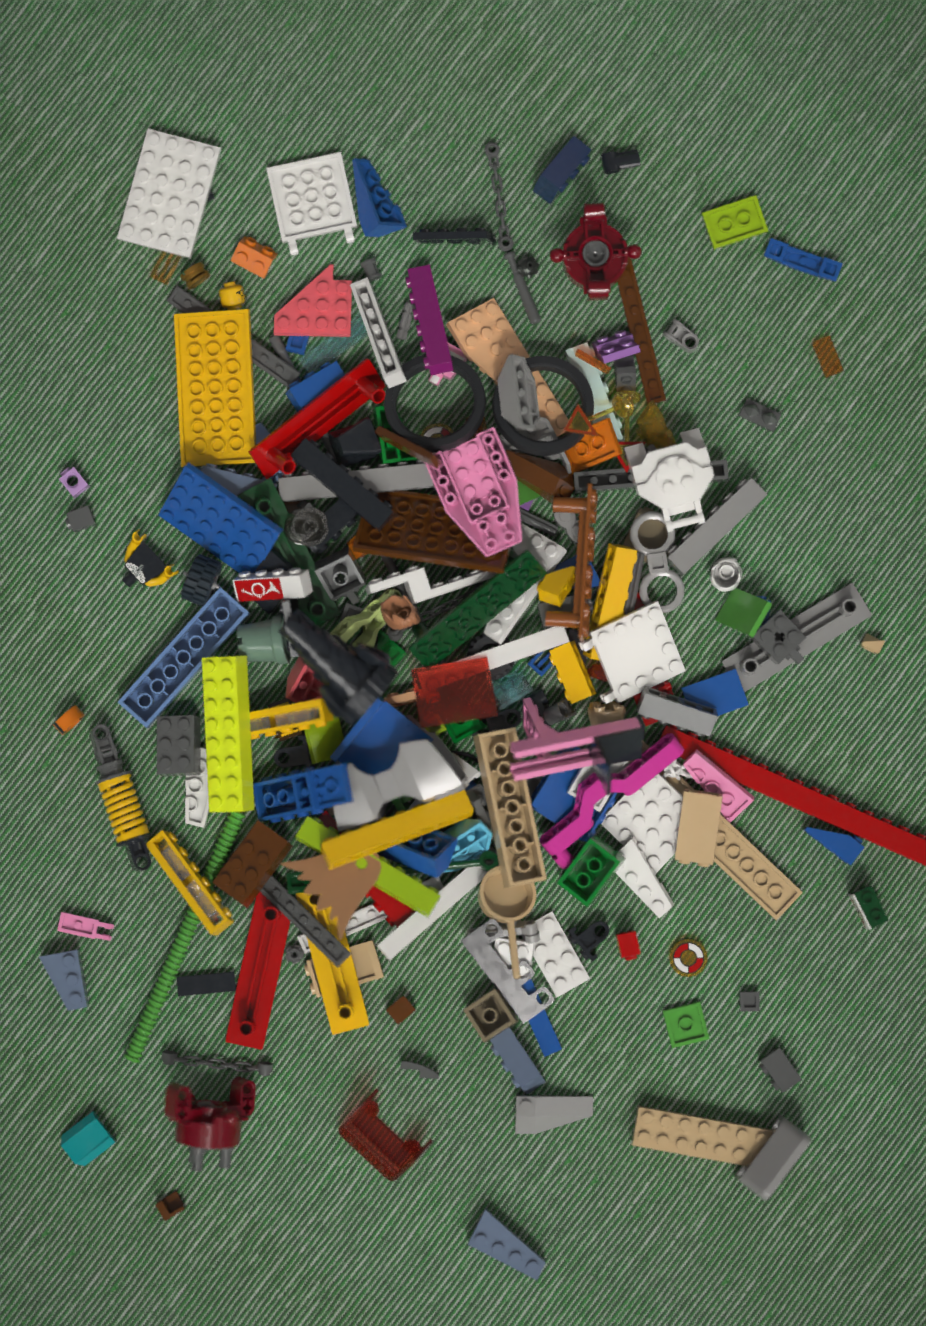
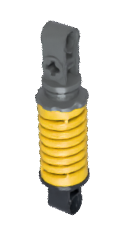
M99 724L92 728L89 733L94 755L99 764L96 769L101 775V778L96 781V785L98 784L100 792L103 793L102 799L106 800L104 806L108 807L106 812L110 814L108 818L112 821L111 827L115 828L113 834L119 835L116 838V847L125 846L132 869L142 872L151 865V858L145 839L152 835L147 824L143 823L145 817H138L143 814V811L141 809L136 810L141 807L139 802L134 803L138 801V796H132L136 793V789H129L134 785L133 781H130L131 771H124L123 761L118 759L117 750L108 727ZM97 729L103 731V739L96 737L95 731ZM138 857L145 860L143 868L137 865Z

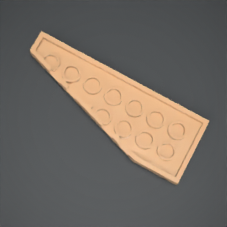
M494 298L446 324L465 357L480 367L479 370L490 376L496 385L498 384L497 379L510 354L525 357V359L530 357ZM534 371L532 375L536 383L539 415L549 420L556 436L559 437L567 432L563 430L569 420L540 372Z

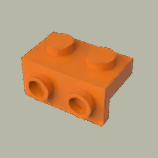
M244 236L239 241L231 261L264 279L278 254L272 248L257 243L254 238Z

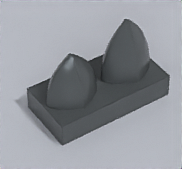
M747 398L739 417L774 432L782 414Z

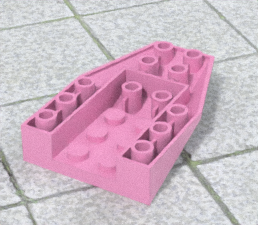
M494 427L477 434L476 438L454 449L434 453L441 463L438 469L425 463L445 511L486 557L522 542L517 479L498 432Z

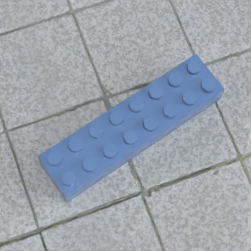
M220 587L122 696L118 703L142 725L149 728L202 669V658L213 657L250 613Z

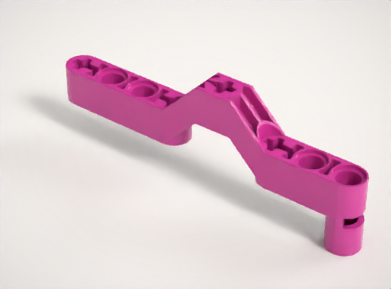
M673 734L663 736L642 754V758L635 759L619 773L611 774V792L624 793L626 796L634 794L680 757L684 752V747ZM593 772L578 784L574 810L551 827L539 839V843L549 855H552V859L561 869H567L574 861V857L567 848L594 825V820L592 819L594 804L606 795L596 772Z

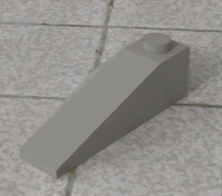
M516 1095L515 1134H537L593 1116V1096Z

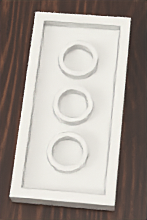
M553 912L537 919L536 927L540 933V941L534 943L533 957L556 997H559L589 980L590 977Z

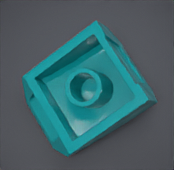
M94 1111L61 1135V1147L74 1164L86 1166L117 1142Z

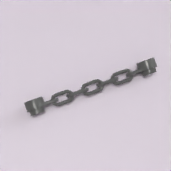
M490 142L485 146V155L488 157L489 166L494 170V176L491 179L492 189L497 193L498 198L495 203L496 215L498 218H501L498 247L503 252H509L513 248V240L510 237L508 226L504 224V217L507 214L506 205L501 200L500 193L503 190V185L496 169L499 166L498 155L500 148L498 144ZM494 147L496 151L491 153L488 149ZM496 158V163L494 162L492 165L491 159ZM494 179L495 181L499 179L500 190L498 187L495 189ZM498 204L499 206L503 205L504 214L501 212L499 215ZM506 228L507 236H502L501 229L505 231ZM507 240L510 244L503 246L502 242Z
M477 583L472 590L420 614V622H425L455 608L484 583ZM452 603V606L446 608L445 605ZM429 613L430 616L423 619V616ZM388 626V637L391 641H398L403 637V632L411 627L394 630Z
M170 1050L162 1051L161 1057L163 1064L166 1065L182 1062L186 1066L197 1067L201 1064L220 1070L228 1067L234 1068L238 1072L259 1071V1075L270 1076V1073L273 1071V1063L260 1061L258 1066H252L249 1062L236 1061L235 1063H226L223 1059L211 1058L209 1060H201L197 1056L190 1055L182 1058L177 1057V1052ZM187 1058L197 1059L195 1060L196 1064L186 1063L188 1062ZM213 1061L223 1062L220 1064L222 1067L212 1066L214 1064ZM238 1064L248 1065L246 1069H238Z

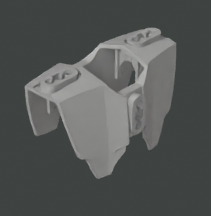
M407 715L408 719L434 740L431 743L428 739L401 743L399 755L393 767L376 775H368L357 769L352 763L347 765L354 802L333 806L338 831L352 830L353 832L364 824L369 823L371 825L377 823L380 818L385 817L389 800L402 795L430 802L433 799L438 800L466 788L464 782L467 781V776L440 737L435 732H428L413 716Z

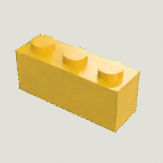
M575 641L550 650V661L557 668V678L560 683H563L565 697L571 704L597 694Z

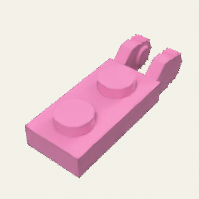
M61 912L57 931L111 941V936L98 934L97 930L98 926L105 929H113L114 925L99 922L100 920Z

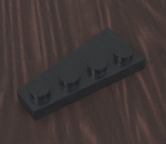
M457 228L456 231L450 232L449 229H438L437 232H430L429 229H419V232H413V240L417 243L443 244L444 240H447V243L460 244L462 240H465L466 243L480 245L481 241H488L489 245H496V237L486 231V228H475V231Z

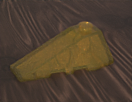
M653 400L649 402L636 421L639 428L636 432L641 440L644 439L648 446L653 444L658 450L677 445L671 430H668L664 422L665 419Z

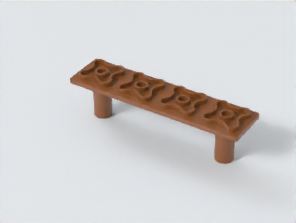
M588 484L587 498L554 497L553 512L577 513L580 515L573 612L546 611L545 626L579 628L578 637L581 642H585V637H589L590 607L587 601L591 599L593 569L590 561H594L595 531L592 524L596 523L598 493H596V489L593 488L592 484Z

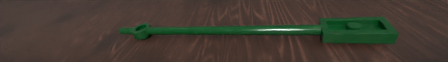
M485 851L479 859L452 861L446 870L480 866L484 871L488 872L498 866V856L493 851ZM486 861H491L492 864H491V865H487L485 862H486ZM408 866L400 867L406 871L405 874L423 873ZM304 872L286 873L288 894L304 893V890L312 880L298 879Z

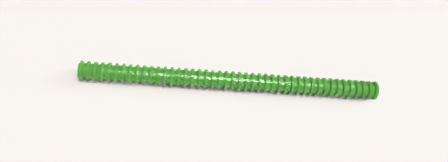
M230 812V816H227L228 821H225L226 825L222 827L224 830L220 832L221 837L217 839L219 842L215 844L216 848H213L214 853L210 855L212 858L208 860L209 865H206L207 869L203 871L204 877L210 882L211 885L209 887L213 891L215 884L212 882L220 873L221 868L224 867L223 863H226L227 860L225 859L229 857L228 852H231L230 847L234 845L233 840L236 841L235 836L239 834L237 831L241 829L240 824H243L242 820L246 817L245 814L240 812ZM191 907L189 910L187 909V915H184L185 920L181 922L183 925L179 927L180 932H177L178 936L174 938L176 941L172 943L173 948L169 950L171 952L167 955L168 959H165L166 964L162 966L164 969L160 971L159 980L155 982L156 987H153L154 992H151V998H148L149 1003L145 1005L147 1008L143 1010L144 1015H141L142 1019L138 1021L139 1026H136L137 1031L133 1033L135 1036L131 1038L130 1047L126 1049L127 1054H124L127 1060L134 1063L140 1062L141 1053L145 1051L144 1046H147L146 1041H149V1035H152L151 1030L155 1028L153 1025L157 1023L156 1018H159L158 1014L162 1012L161 1007H164L163 1002L167 1000L165 997L169 995L170 986L174 984L173 979H176L175 974H178V968H181L180 963L184 961L182 958L186 956L185 951H188L187 947L191 945L189 942L193 940L194 930L198 928L197 924H200L198 916Z

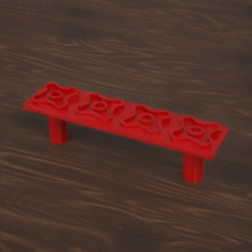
M366 358L248 451L266 479H269L279 470L284 474H291L295 470L296 464L290 455L305 438L308 441L312 439L316 442L369 399L376 404L383 402L386 394L382 389L385 387V384L371 361Z
M261 891L256 896L225 1039L227 1043L260 1050L264 1047L291 922Z

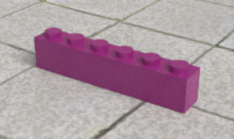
M430 264L407 269L409 276L405 277L407 288L412 290V293H409L411 304H415V309H412L414 320L419 321V325H416L418 337L422 336L423 341H419L421 352L426 353V357L423 358L425 369L429 368L430 375L453 371Z

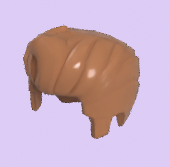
M392 595L384 602H381L382 617L390 628L402 630L420 623L417 608L405 595H403V598Z

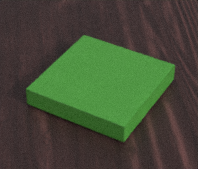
M700 1001L662 1010L672 1048L709 1039Z

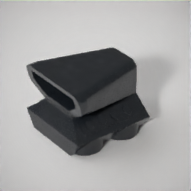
M369 417L363 418L354 425L329 432V441L338 465L342 464L345 467H349L353 464L375 458L382 451Z

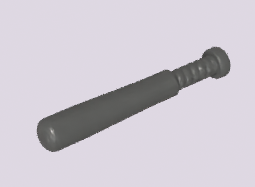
M512 251L505 254L504 258L511 267L513 279L528 319L532 325H535L541 321V317L524 278L516 270L518 265L514 258L515 252Z

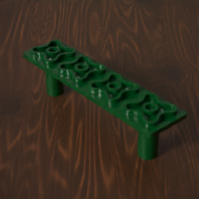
M269 478L238 494V498L283 529L273 548L293 567L309 570L313 592L305 598H297L299 610L317 626L340 615L337 605L330 599L316 575L315 563L272 480Z
M510 548L504 574L497 573L430 629L424 622L413 625L412 632L417 640L408 646L409 651L428 671L431 670L542 579L547 572L528 549L518 556Z

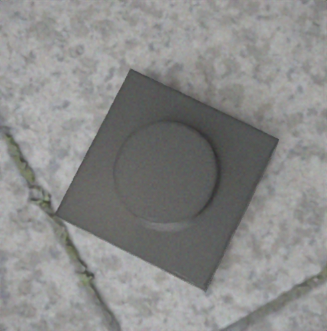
M346 603L340 621L345 617L360 614L364 609Z
M739 992L740 1012L760 1011L759 992Z

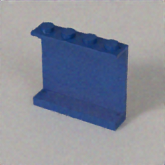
M380 696L364 713L330 758L335 762L346 763V765L352 763L360 771L368 775H376L393 767L397 761L401 743L427 739L431 743L434 739Z
M574 746V747L559 749V751H558L557 754H562V753H567V752H572V751H577V750H582V749H580V748L577 747V746ZM580 768L544 775L530 797L532 809L555 824L574 810L576 798L566 791ZM618 792L611 793L600 812L593 809L592 819L594 820V825L579 838L580 841L588 842L591 837L595 836L596 827L604 821L605 813L615 803V796Z

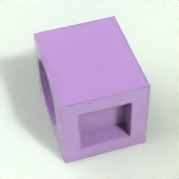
M68 467L60 474L62 477L59 480L74 498L90 487L74 467L72 469ZM73 476L77 477L78 483L75 486H70L68 484L69 479Z

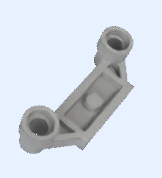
M521 919L514 921L516 935L523 934L526 943L540 941V933L537 930L536 921L528 920L524 922ZM498 922L503 929V934L500 937H507V923ZM490 924L486 927L485 932L488 936L493 937L497 934L498 929L495 925ZM471 928L467 930V936L471 934L473 931H475L477 928Z

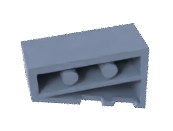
M80 949L40 956L39 958L67 1010L89 1007Z

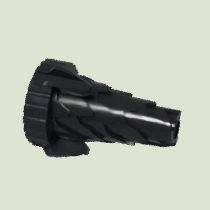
M299 609L278 630L291 643L289 647L301 656L303 663L314 672L313 676L322 684L319 691L332 716L342 718L349 725L355 723L374 704L398 674V671L390 664V656L387 653L359 643L356 648L352 644L348 645L336 634H331L326 629L317 626Z

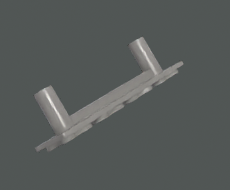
M853 583L791 619L794 625L807 637L798 645L801 648L798 652L803 657L872 615ZM775 633V634H774V636H776V637H774L775 641H776V640H781V638H780V637H781V634H780V633H778V634ZM755 642L722 661L727 672L734 669L737 670L744 692L794 663L792 658L789 660L785 658L781 663L775 664Z

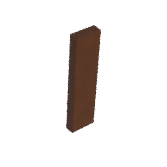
M378 426L375 430L379 437L390 445L436 469L441 465L439 459L430 451L382 426Z

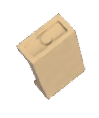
M692 789L684 790L675 860H679V863L690 864V862H696L701 867L713 865L723 794Z
M373 940L349 947L359 984L384 977ZM306 960L307 965H304L306 975L311 976L313 982L309 984L313 995L316 994L317 998L321 997L322 994L313 960Z

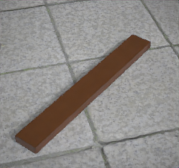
M628 257L625 271L617 284L629 332L632 334L634 342L640 348V352L635 354L648 406L664 402L666 397L632 259Z

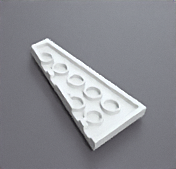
M521 523L522 542L514 546L513 550L519 556L528 549L547 574L552 573L567 550ZM544 577L490 620L486 625L484 634L497 643L502 644L538 593V583L543 581Z

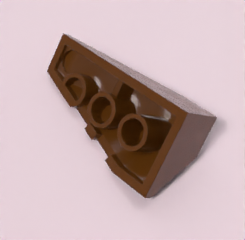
M505 450L516 479L552 504L554 497H571L575 488L572 473L568 474L564 466L557 462Z

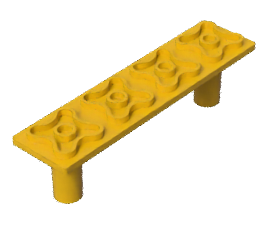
M295 893L296 899L350 952L345 932L342 939L339 940L338 916L330 920L332 906L323 910H317V903L321 894ZM307 938L332 1034L335 1035L368 1026L369 1020L352 955L338 968Z

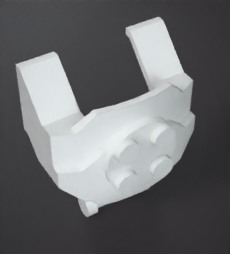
M699 428L681 432L682 444L646 453L643 443L624 447L637 495L661 508L667 532H672L673 529L695 523H705L700 499L710 484L714 473L707 447H705ZM694 509L696 511L695 516L672 522L670 520L672 515Z

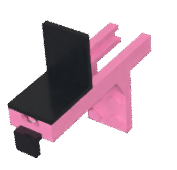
M531 698L523 699V729L528 739L510 742V750L514 753V758L534 754L537 758L510 764V772L514 781L593 766L606 795H611V764L642 758V740H644L645 724L641 716L636 715L635 718L558 733L544 724L543 718L538 715V707L536 704H533ZM591 743L588 748L557 755L549 753V751Z

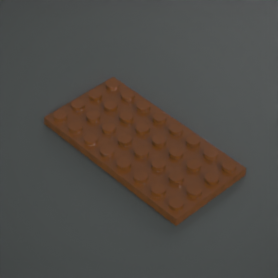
M409 491L377 493L379 495L377 498L381 502L385 500L393 506L394 516L380 532L361 517L352 546L353 552L504 574V568L511 548L509 547L486 557L448 515L439 496Z

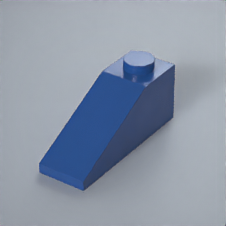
M810 827L803 829V831L850 866L865 848L861 845L863 841L855 835L851 837L850 835Z

